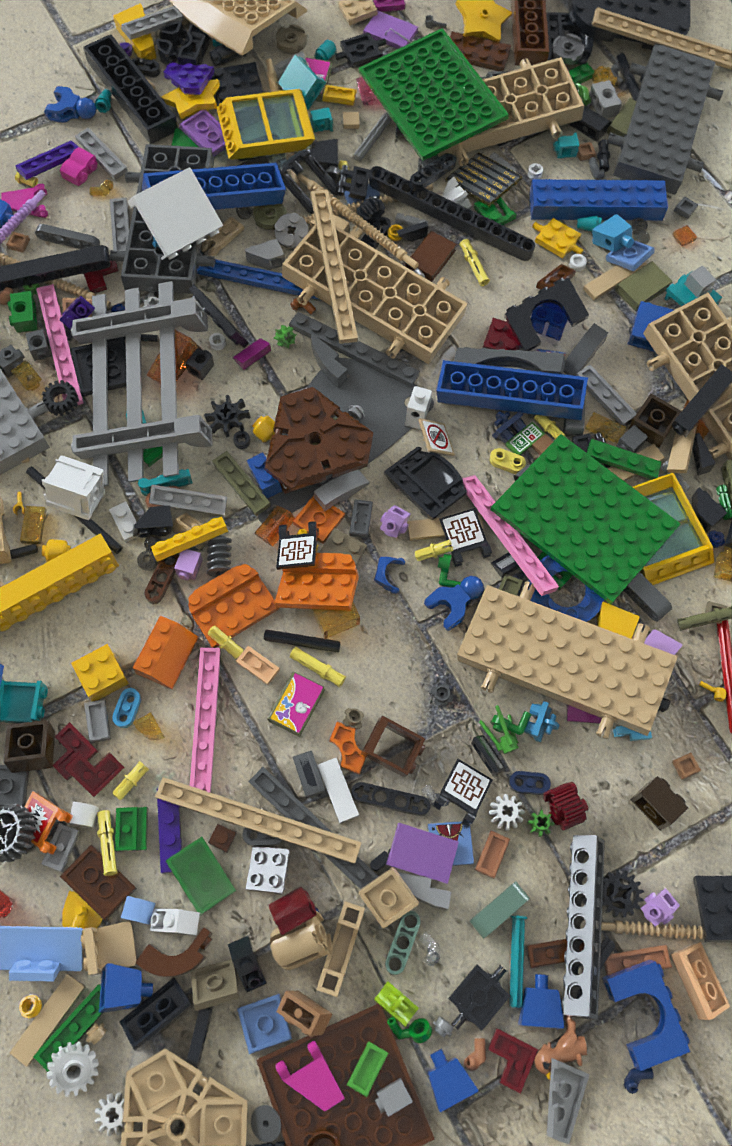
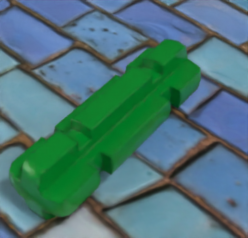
M719 485L716 488L717 495H720L718 497L719 503L727 512L723 519L731 520L732 503L730 495L727 493L729 492L727 485Z

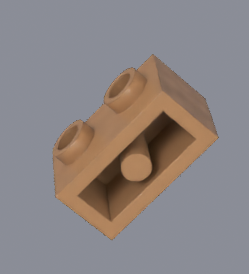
M286 991L276 1011L284 1017L285 1021L296 1025L301 1029L302 1033L309 1037L323 1035L333 1015L300 991Z

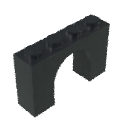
M569 277L566 279L560 278L549 289L545 287L538 291V295L533 298L529 296L519 306L513 305L506 310L505 319L523 351H531L541 345V340L531 323L532 312L541 304L552 303L559 306L571 327L588 319L589 313Z

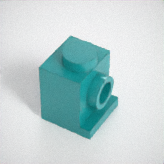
M329 107L310 111L309 119L314 133L325 130L333 132V118Z
M573 133V136H561L557 141L553 142V151L556 152L557 158L577 156L579 149L577 133Z

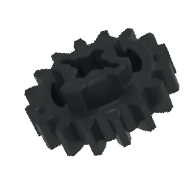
M614 870L613 874L611 872L606 873L607 879L603 877L602 906L605 905L607 907L605 913L613 911V917H617L619 913L621 918H626L627 913L632 916L634 915L633 909L640 910V906L637 903L644 902V899L639 897V894L644 893V890L638 889L641 882H634L635 875L633 874L628 877L626 870L621 875L619 870ZM620 880L627 882L628 885L622 884ZM609 886L610 891L609 895L607 896V887ZM627 890L621 897L613 898L619 891ZM633 892V900L631 901V893ZM612 903L619 904L623 909L613 906Z

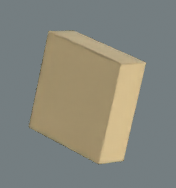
M343 112V129H359V112Z

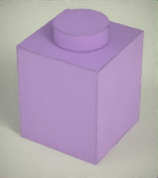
M189 549L180 552L174 568L179 578L183 580L196 579L203 561L201 553Z

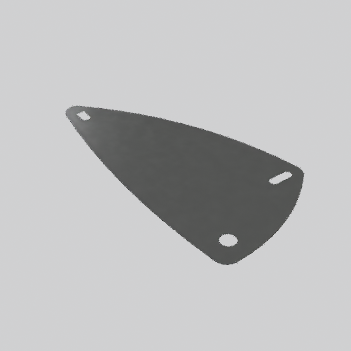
M339 357V363L347 368V373L349 374V378L336 387L320 370L307 388L314 387L325 397L329 398L330 401L338 405L342 412H348L351 405L362 407L364 418L360 419L359 423H362L373 432L369 464L412 428L405 426L407 413L405 399L411 397L413 389L417 385L413 384L412 387H409L354 359ZM431 398V404H430V407H429L428 412H429V411L433 408V406H434V401H433L432 398ZM414 412V416H420L419 413ZM331 476V478H330V480H329L328 482H330L331 480H333V479H335V478H337V477H334V478H333V476ZM306 486L284 494L282 490V492L268 498L271 506L277 505L279 509L271 516H269L266 510L258 515L259 521L269 525L295 512L308 503L316 489Z

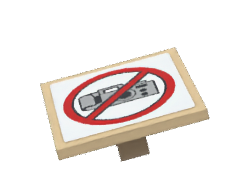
M421 418L418 419L424 436L423 441L426 442L428 451L454 456L455 454L445 424Z

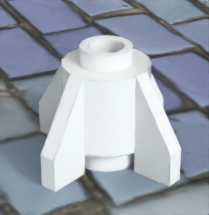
M455 177L451 178L447 182L442 196L465 208L472 206L468 198H466L468 193L460 186L456 187L458 182Z

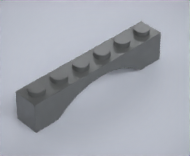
M464 347L457 348L454 362L496 367H517L530 371L563 374L565 367L564 353Z

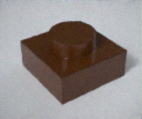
M217 824L208 844L228 853L237 833Z

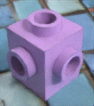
M394 505L388 512L383 514L380 520L382 522L380 530L384 531L387 536L397 538L401 533L404 534L409 526L407 521L410 513Z
M664 888L657 895L654 892L649 894L644 899L646 903L640 909L643 911L645 918L652 922L654 926H657L661 922L665 925L673 919L674 916L672 914L680 905L669 891Z

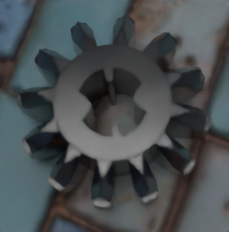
M376 195L373 197L369 196L368 199H364L363 203H360V206L357 208V215L373 225L385 213L386 207Z

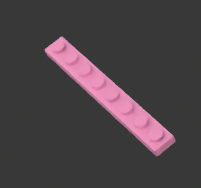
M54 284L36 288L59 383L60 380H64L65 383L66 381L69 382L78 395L79 402L77 404H84L65 326L59 320L62 314ZM62 394V396H63V401H64V400L66 399V397H67L66 394Z
M476 475L462 478L464 489L466 488L467 492L466 495L531 583L534 584L539 594L543 596L555 592L559 587L518 531L490 510L495 501Z
M200 648L190 786L210 793L221 657L220 648Z

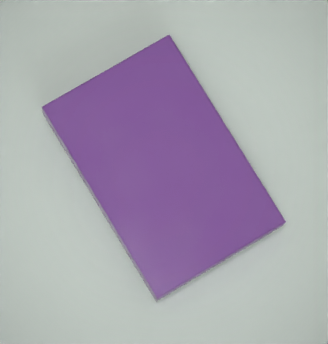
M377 10L378 15L372 17L363 30V34L369 32L375 40L385 38L387 45L399 49L410 44V42L396 34V32L412 41L418 32V26Z
M200 110L179 124V128L199 147L212 148L213 157L226 149L220 122L207 110Z
M398 823L386 865L448 884L459 842Z

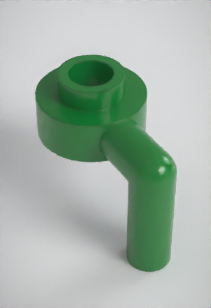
M444 554L443 557H439L437 567L441 568L439 585L453 588L458 584L460 585L461 582L447 579L452 555Z
M524 711L518 726L504 718L508 731L522 735L532 714ZM494 715L490 722L493 725V729L504 733L498 715Z
M394 1017L389 1018L387 1021L398 1040L412 1038L416 1043H424L432 1035V1027L424 1018L414 1020L407 1029H401Z

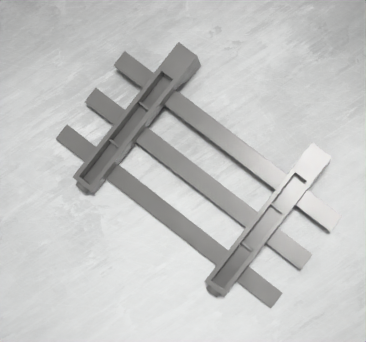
M172 281L158 284L159 304L140 307V289L133 288L125 290L124 311L107 314V295L101 294L92 296V306L95 307L92 317L73 320V327L71 328L73 338L80 344L92 342L93 432L73 435L71 449L80 459L93 458V466L104 470V487L109 486L108 455L128 452V482H137L139 479L144 478L143 449L163 446V476L169 477L179 475V443H186L194 447L213 446L212 429L200 415L177 418L174 327L182 326L188 331L205 332L208 331L207 314L195 297L174 301ZM160 330L162 421L142 424L141 333ZM126 336L127 427L108 430L107 340Z

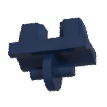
M519 411L509 420L508 418L511 416L509 412L505 414L498 412L495 415L497 420L494 422V425L502 426L496 430L492 437L494 439L499 437L506 444V442L514 437L508 430L510 427L517 434L523 430L526 425L521 419L523 416L522 412Z

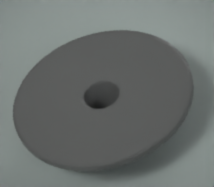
M261 1105L254 1110L251 1117L253 1133L263 1142H272L279 1136L281 1119L274 1108L268 1105Z

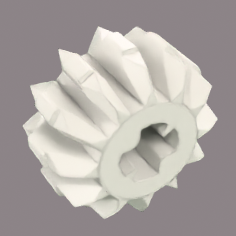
M504 794L503 800L497 796V803L492 802L490 804L495 809L489 811V815H495L491 822L495 823L498 821V829L503 824L506 831L510 830V825L516 829L518 827L517 822L521 823L523 821V818L519 815H523L525 811L518 809L522 803L518 802L515 804V796L511 800H509L507 794ZM504 809H509L511 811L509 816L503 815L502 812L504 811Z
M120 1092L116 1094L115 1099L112 1093L108 1094L107 1101L105 1099L99 1101L102 1108L95 1109V1113L101 1115L95 1119V1123H103L99 1128L100 1132L108 1128L107 1136H111L114 1130L117 1135L122 1134V1128L125 1127V1122H123L124 1099L121 1101L122 1093ZM116 1108V1113L119 1114V1117L113 1120V1115L110 1114V1111Z

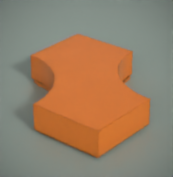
M337 722L329 741L335 744L341 752V768L360 775L367 757L361 755L362 751L356 745L354 738L356 729L350 726L346 727L342 723Z

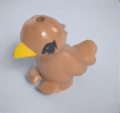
M566 1015L564 1016L566 1031L559 1039L555 1048H551L550 1042L547 1045L543 1044L534 1059L537 1070L545 1074L549 1080L552 1058L562 1063L576 1060L578 1066H582L581 1056L587 1055L585 1037L576 1035V1022Z

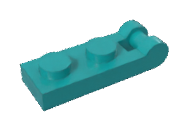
M180 469L179 475L164 477L162 474L157 476V478L149 480L141 478L138 481V486L144 496L151 493L152 485L182 487L193 484L189 469Z

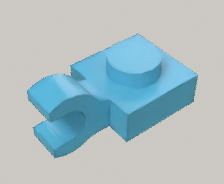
M616 726V729H613L614 737L629 735L630 741L650 740L652 738L651 730L648 736L623 726Z

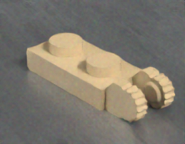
M233 217L228 218L223 223V226L218 229V234L213 237L209 235L204 243H202L201 251L206 252L209 250L208 256L217 255L220 250L244 230V226Z

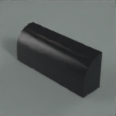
M584 105L582 120L568 123V125L598 142L607 132V128L612 122Z

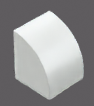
M73 802L71 809L73 817L70 824L75 827L95 829L99 807Z

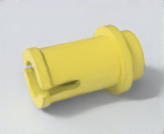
M18 172L15 175V180L19 184L23 183L32 188L38 184V178L36 177L26 180Z

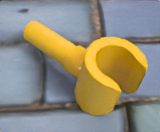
M20 491L17 492V504L13 507V512L17 516V511L22 508L24 515L27 513L22 503V492Z
M702 681L700 682L699 686L715 693L714 700L724 701L726 698V690L724 688H715Z

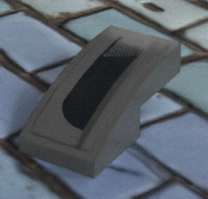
M312 750L293 756L305 797L309 798L326 792Z

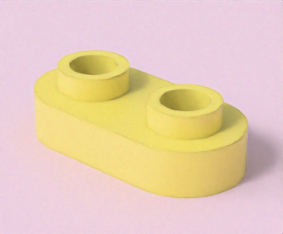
M501 448L494 449L489 458L492 466L513 474L519 472L526 465L524 457Z

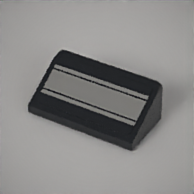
M509 552L491 562L501 578L505 574H510L520 568Z
M485 736L474 737L471 744L492 776H496L505 770V766Z

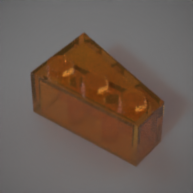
M174 329L177 382L187 369V360L197 347L202 348L190 337ZM160 352L147 373L149 378L161 384Z

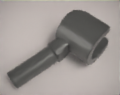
M432 15L426 16L425 26L428 29L434 26L446 28L447 23L434 21Z

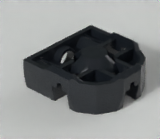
M182 22L168 23L161 28L160 39L156 40L160 61L168 66V64L173 63L174 58H177L178 65L190 63L199 66L202 64L211 37L193 24H190L187 32L186 29H183ZM193 44L196 45L195 52H193Z

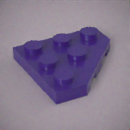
M170 63L164 70V77L167 80L170 79L177 88L180 87L184 94L200 95L215 72L214 66H208L207 64L198 66L190 63L184 65Z

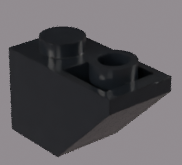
M700 487L691 497L692 508L707 534L724 518L727 512L722 505L716 503Z
M170 506L150 507L135 523L133 537L146 538L151 535L163 537L171 534L173 522Z
M247 935L228 944L232 962L246 993L267 984L249 936Z

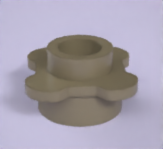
M347 708L343 725L360 729L364 713L356 708Z

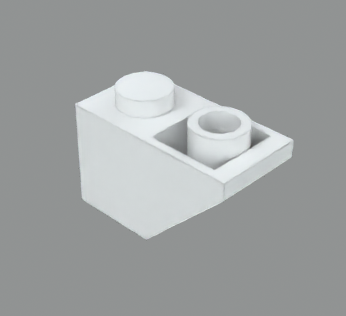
M153 909L150 931L197 935L200 912L180 909Z

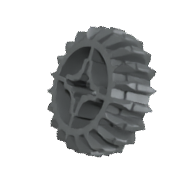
M4 804V806L0 807V862H14V860L21 859L22 855L27 854V847H32L30 842L32 839H35L33 832L37 829L33 825L36 821L32 818L33 814L26 807L18 804Z

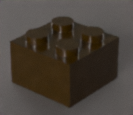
M650 394L633 418L628 430L635 425L648 436L647 442L655 444L657 448H660L673 428L671 426L682 411L657 396Z
M42 720L7 725L3 763L11 773L53 768L55 730L50 722Z
M658 776L649 781L630 799L660 831L672 825L689 808L685 804L686 802L683 797L675 794L670 789L669 783Z

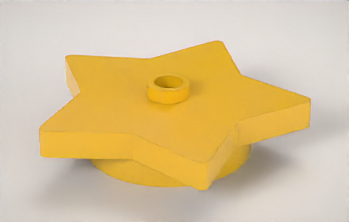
M457 0L455 6L463 16L464 37L475 36L500 42L501 25L512 15L511 11L496 4L494 0Z
M218 79L209 80L200 95L184 94L179 87L161 96V98L167 105L177 109L180 119L191 117L200 110L209 111L210 109H217L213 96L220 87Z

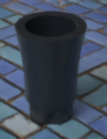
M223 44L209 52L215 67L247 56L246 54L241 56Z

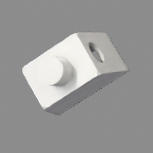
M417 386L414 387L407 407L405 426L421 430L418 419H426L431 404V390ZM414 412L419 413L420 416H414Z

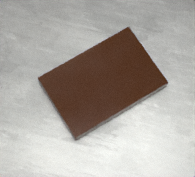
M92 844L60 876L105 922L125 902L127 896H130L137 889L120 871L112 876H104L102 854Z

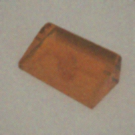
M277 505L255 531V535L267 544L274 546L279 540V525L287 524L288 529L295 518L289 510Z

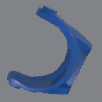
M380 557L374 581L384 589L391 591V593L397 594L399 588L392 586L387 581L385 569L388 564L392 563L404 565L405 560L403 558Z

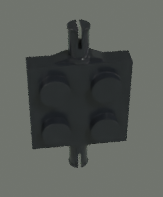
M369 32L340 41V47L343 52L336 53L335 58L337 61L346 58L352 68L370 63L381 57L378 47L386 45V40L383 38L376 41Z
M476 964L449 996L448 999L457 1007L460 1013L451 1023L457 1030L467 1020L475 1024L482 1031L509 999L510 995L502 988L499 982L501 977L507 972L505 968L502 970L503 967L501 965L491 975Z

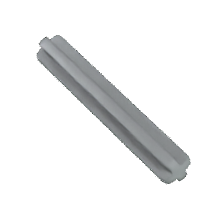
M388 112L383 114L354 153L355 160L361 161L392 120Z

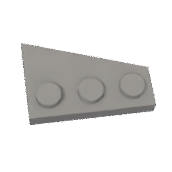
M553 1058L551 1060L547 1136L569 1145L590 1074Z

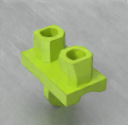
M387 981L374 999L376 1003L404 1027H406L419 1009L389 981Z

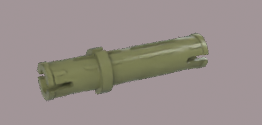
M732 606L724 609L715 608L714 611L677 619L678 627L682 631L716 622L720 624L722 621L732 619Z

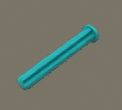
M511 915L512 943L509 1005L514 1008H522L525 919L527 917Z

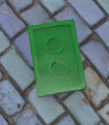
M202 836L165 860L196 911L200 912V915L236 891Z

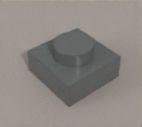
M684 196L676 205L674 211L688 219L697 209L698 204Z

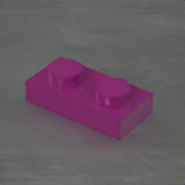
M373 0V4L380 12L405 10L404 0Z

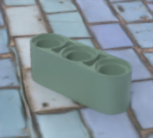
M515 881L474 916L470 923L484 939L525 904L530 897Z
M409 911L402 916L387 955L385 968L392 975L403 972L415 941L421 920L414 911ZM413 916L416 919L414 928H408L405 925V917ZM399 937L407 938L409 945L406 949H400L397 946V939ZM392 958H397L401 962V968L398 971H393L389 967V961Z

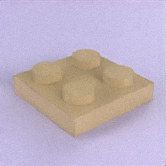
M342 0L338 2L339 9L349 26L378 15L377 8L372 0Z
M394 867L358 892L383 929L419 904Z

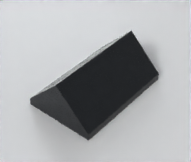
M173 977L119 1022L132 1048L135 1051H140L194 1005L178 981Z

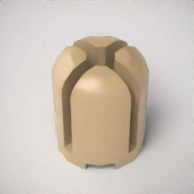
M316 911L315 917L284 935H281L278 927L272 931L270 935L272 955L283 969L293 970L328 955L329 951L333 950L330 933L326 934L321 924L325 920L318 911Z

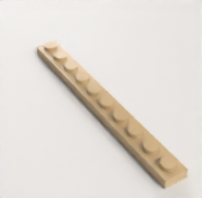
M598 7L595 10L592 26L651 45L656 43L714 61L717 66L732 70V50Z
M328 190L311 191V201L339 344L357 342L358 336Z
M164 777L155 796L157 799L353 864L356 863L362 842Z

